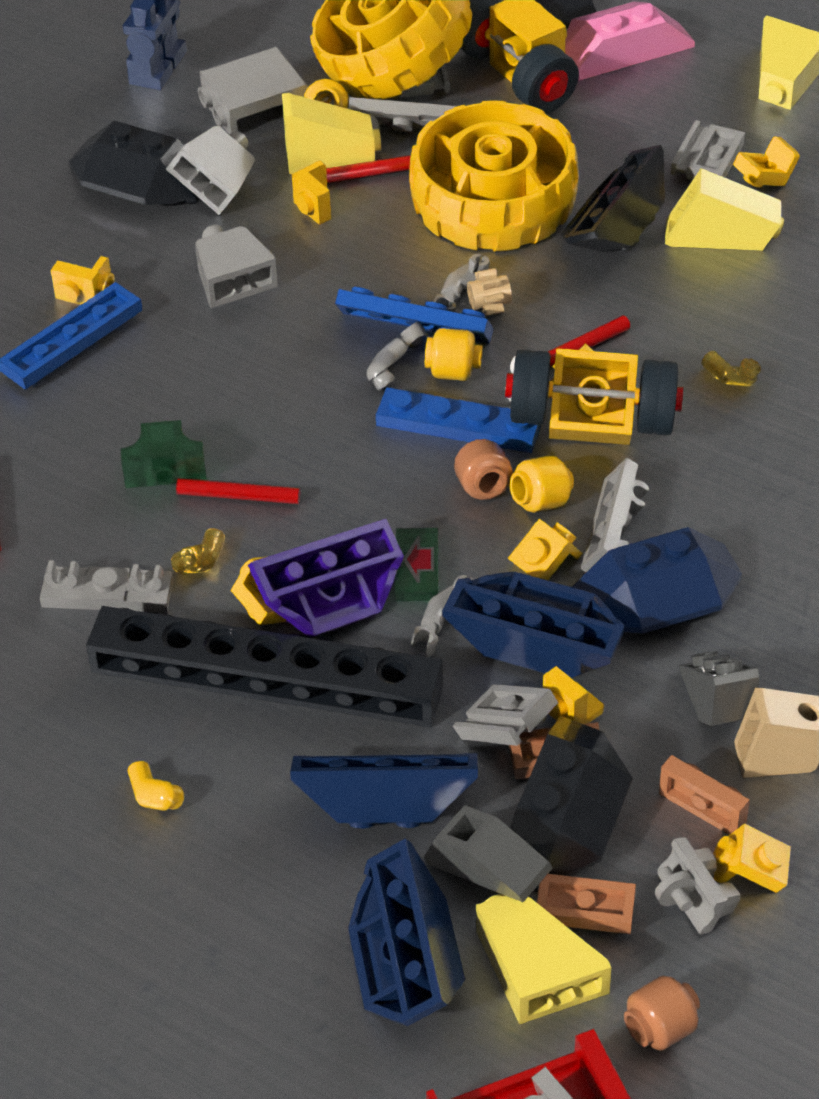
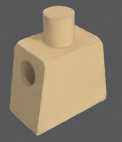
M766 688L754 689L734 741L742 778L810 773L817 769L819 764V696Z

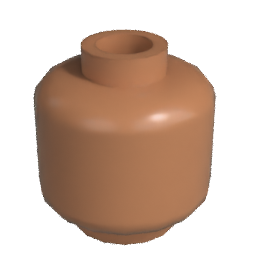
M488 439L474 440L462 447L455 457L454 470L463 489L471 497L479 500H490L500 496L508 489L513 469L505 452L496 442Z
M663 975L633 992L628 997L624 1021L629 1033L639 1045L643 1047L650 1046L652 1049L662 1051L697 1029L699 1020L697 1009L700 1008V1001L696 992L688 983L684 982L681 984L673 977Z

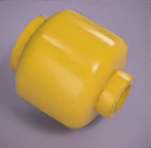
M316 80L308 86L304 93V97L324 102L322 101L324 98L329 97L324 103L330 104L333 100L334 105L348 109V93L335 80Z
M440 328L436 330L434 337H427L425 368H431L432 375L437 379L467 381L472 376L473 368L481 369L483 345H475V336L471 331Z
M543 456L524 460L518 464L510 478V492L514 501L526 511L533 513L558 509L564 506L574 486L572 472L566 467L564 462L555 456Z

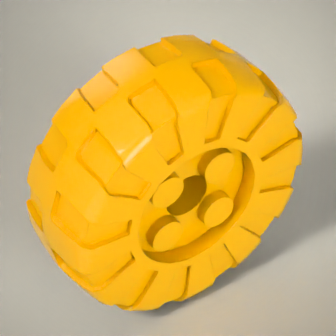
M325 0L321 8L317 10L312 22L313 34L310 36L311 45L316 58L331 80L340 83L351 97L390 99L402 95L403 91L415 85L419 87L437 74V70L440 67L449 63L462 47L464 36L469 33L471 27L472 11L470 9V1Z
M498 100L482 101V103L467 106L465 104L445 111L444 115L433 122H428L418 134L417 145L412 146L409 184L416 214H421L424 225L437 237L442 236L454 242L455 246L475 251L477 248L501 252L517 250L520 246L529 243L536 244L555 233L556 228L567 221L575 205L579 181L576 146L572 143L569 131L557 119H552L543 110L526 104L506 103V101Z

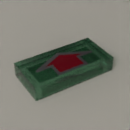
M396 528V540L404 555L395 575L396 601H429L438 594V528Z

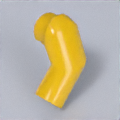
M137 761L128 767L127 771L133 792L140 806L165 811L168 808L176 810L183 804V789L178 785H172L169 781L153 779L147 762Z

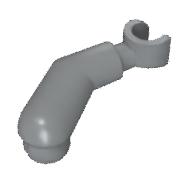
M473 254L469 259V263L447 276L441 294L435 296L434 302L447 306V311L455 312L456 302L462 291L467 289V282L476 280L475 272L489 268V258L484 255L482 261L479 262L481 254Z
M415 322L401 332L400 335L402 337L400 339L395 338L372 360L367 369L366 376L368 381L372 380L377 390H381L395 380L394 375L387 368L401 359L408 347L413 348L422 344L423 340L420 337L429 335L421 323Z
M467 575L458 576L452 586L429 600L421 626H417L414 629L410 643L411 646H415L417 642H425L428 644L425 654L428 656L434 655L438 644L437 633L441 631L445 622L442 610L457 580L467 578Z

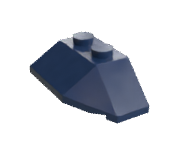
M686 527L609 550L572 587L597 594L612 611L615 618L625 625L624 632L644 634L722 610L736 585L741 581L742 572L723 543Z
M515 571L485 575L474 580L470 578L458 579L442 610V616L483 656L545 674L557 666L570 678L610 664L625 630V625L615 618L612 611L597 594Z
M477 753L293 756L290 779L337 823H349L351 827L359 829L371 828L377 823H395L402 828H415L421 826L423 822H433L478 778Z
M405 838L367 860L363 872L366 878L357 894L348 930L364 1009L372 1014L408 1027L448 1005L466 979L447 899L412 843Z

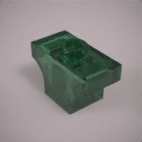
M181 420L141 423L139 439L131 446L121 448V464L125 488L177 484L178 478L207 480L203 441H194L187 438L183 434Z

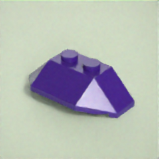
M385 518L253 561L248 564V567L265 604L309 638H313L381 613L393 585L396 571L400 567L404 555Z

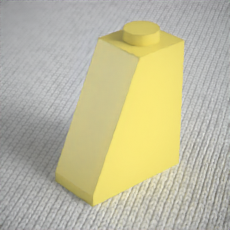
M766 15L763 19L758 99L791 110L819 75V32Z
M291 93L282 94L289 174H293L319 160L326 165V168L375 161V151H381L380 130L372 128L371 116L369 114Z
M701 168L666 219L665 244L671 247L763 251L772 238L776 239L782 231L784 218L781 217V200Z
M498 894L476 905V933L519 1025L610 994L611 965L608 959L529 896L524 902H520L503 894Z

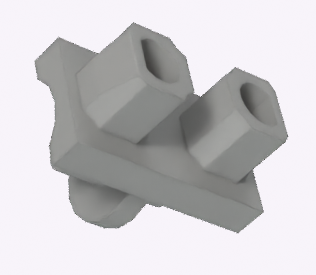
M686 837L676 838L671 843L672 852L670 856L658 868L657 874L662 882L657 886L655 896L663 906L677 904L680 910L686 913L699 934L710 933L719 917L733 913L740 901V894L733 883L724 882L717 884L712 876L717 869L716 858L708 847L693 849Z

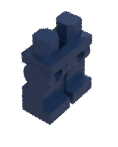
M134 0L130 5L131 14L122 25L123 33L129 35L126 41L128 50L131 52L126 59L129 84L161 91L172 75L173 69H176L187 52L186 40L178 39L176 21L180 17V0Z

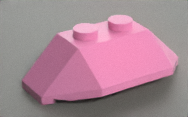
M630 2L572 19L567 29L565 54L571 57L578 66V81L693 48L695 47V41L679 22L651 3Z

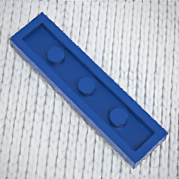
M117 282L113 283L1 357L0 372L26 390L143 311L141 299Z
M352 287L351 291L339 289L335 301L336 306L346 315L405 327L419 322L426 331L436 332L440 328L468 330L474 334L475 341L489 344L494 330L489 320L485 318V314L476 310L463 309L461 314L447 311V306L436 302L427 301L425 306L411 304L409 298L401 295L389 294L388 299L376 297L374 292L361 287Z
M386 387L376 412V426L465 442L488 439L496 442L501 448L527 453L533 452L541 425L511 422V409L388 387Z

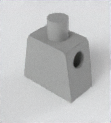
M213 126L185 144L166 170L220 215L238 193L255 159L246 150L248 140L244 134L233 131L229 135L221 127Z
M211 225L203 231L202 238L196 241L195 249L198 271L210 308L278 287L276 258L246 227L239 226L224 231L219 225Z

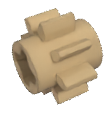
M496 268L475 272L476 280L467 282L468 299L472 310L482 309L485 317L504 313L503 305L512 302L511 286L507 275L497 276Z

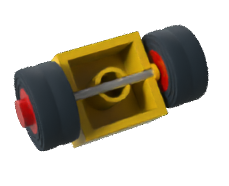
M469 0L472 11L471 27L469 33L464 36L460 49L475 59L490 57V65L512 83L514 94L524 104L536 107L545 113L552 112L561 107L573 94L579 78L578 66L571 57L565 54L567 31L563 22L555 18L535 0Z
M556 348L554 381H549L551 358L549 352L517 350L514 374L507 373L505 398H511V422L543 425L546 417L548 395V398H552L549 439L630 445L634 405H638L637 429L639 433L671 435L675 411L681 412L683 402V387H677L678 366L676 362L644 360L640 388H636L638 355Z

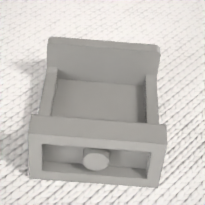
M273 47L200 71L201 87H198V96L204 108L208 107L211 110L217 126H223L230 135L233 131H238V119L282 105V94L291 93L304 97L307 84L277 47Z

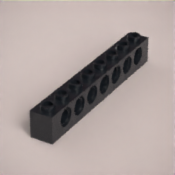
M101 606L86 643L91 673L430 728L433 726L443 689V662L440 658L429 657L423 654L415 655L389 651L379 647L370 648L344 644L339 641L306 638L296 634L274 633L251 627L242 628L223 625L212 621L191 620L168 614L160 615L140 612L129 608Z

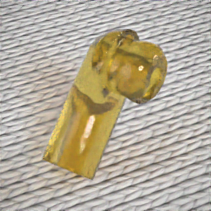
M714 350L708 352L701 361L702 366L719 382L725 385L751 386L758 380L757 375L761 371L760 364L752 358H744L740 363V367L730 365Z
M215 528L207 529L201 544L184 547L179 552L173 554L171 558L173 570L178 574H195L211 570L217 562L224 543V533Z

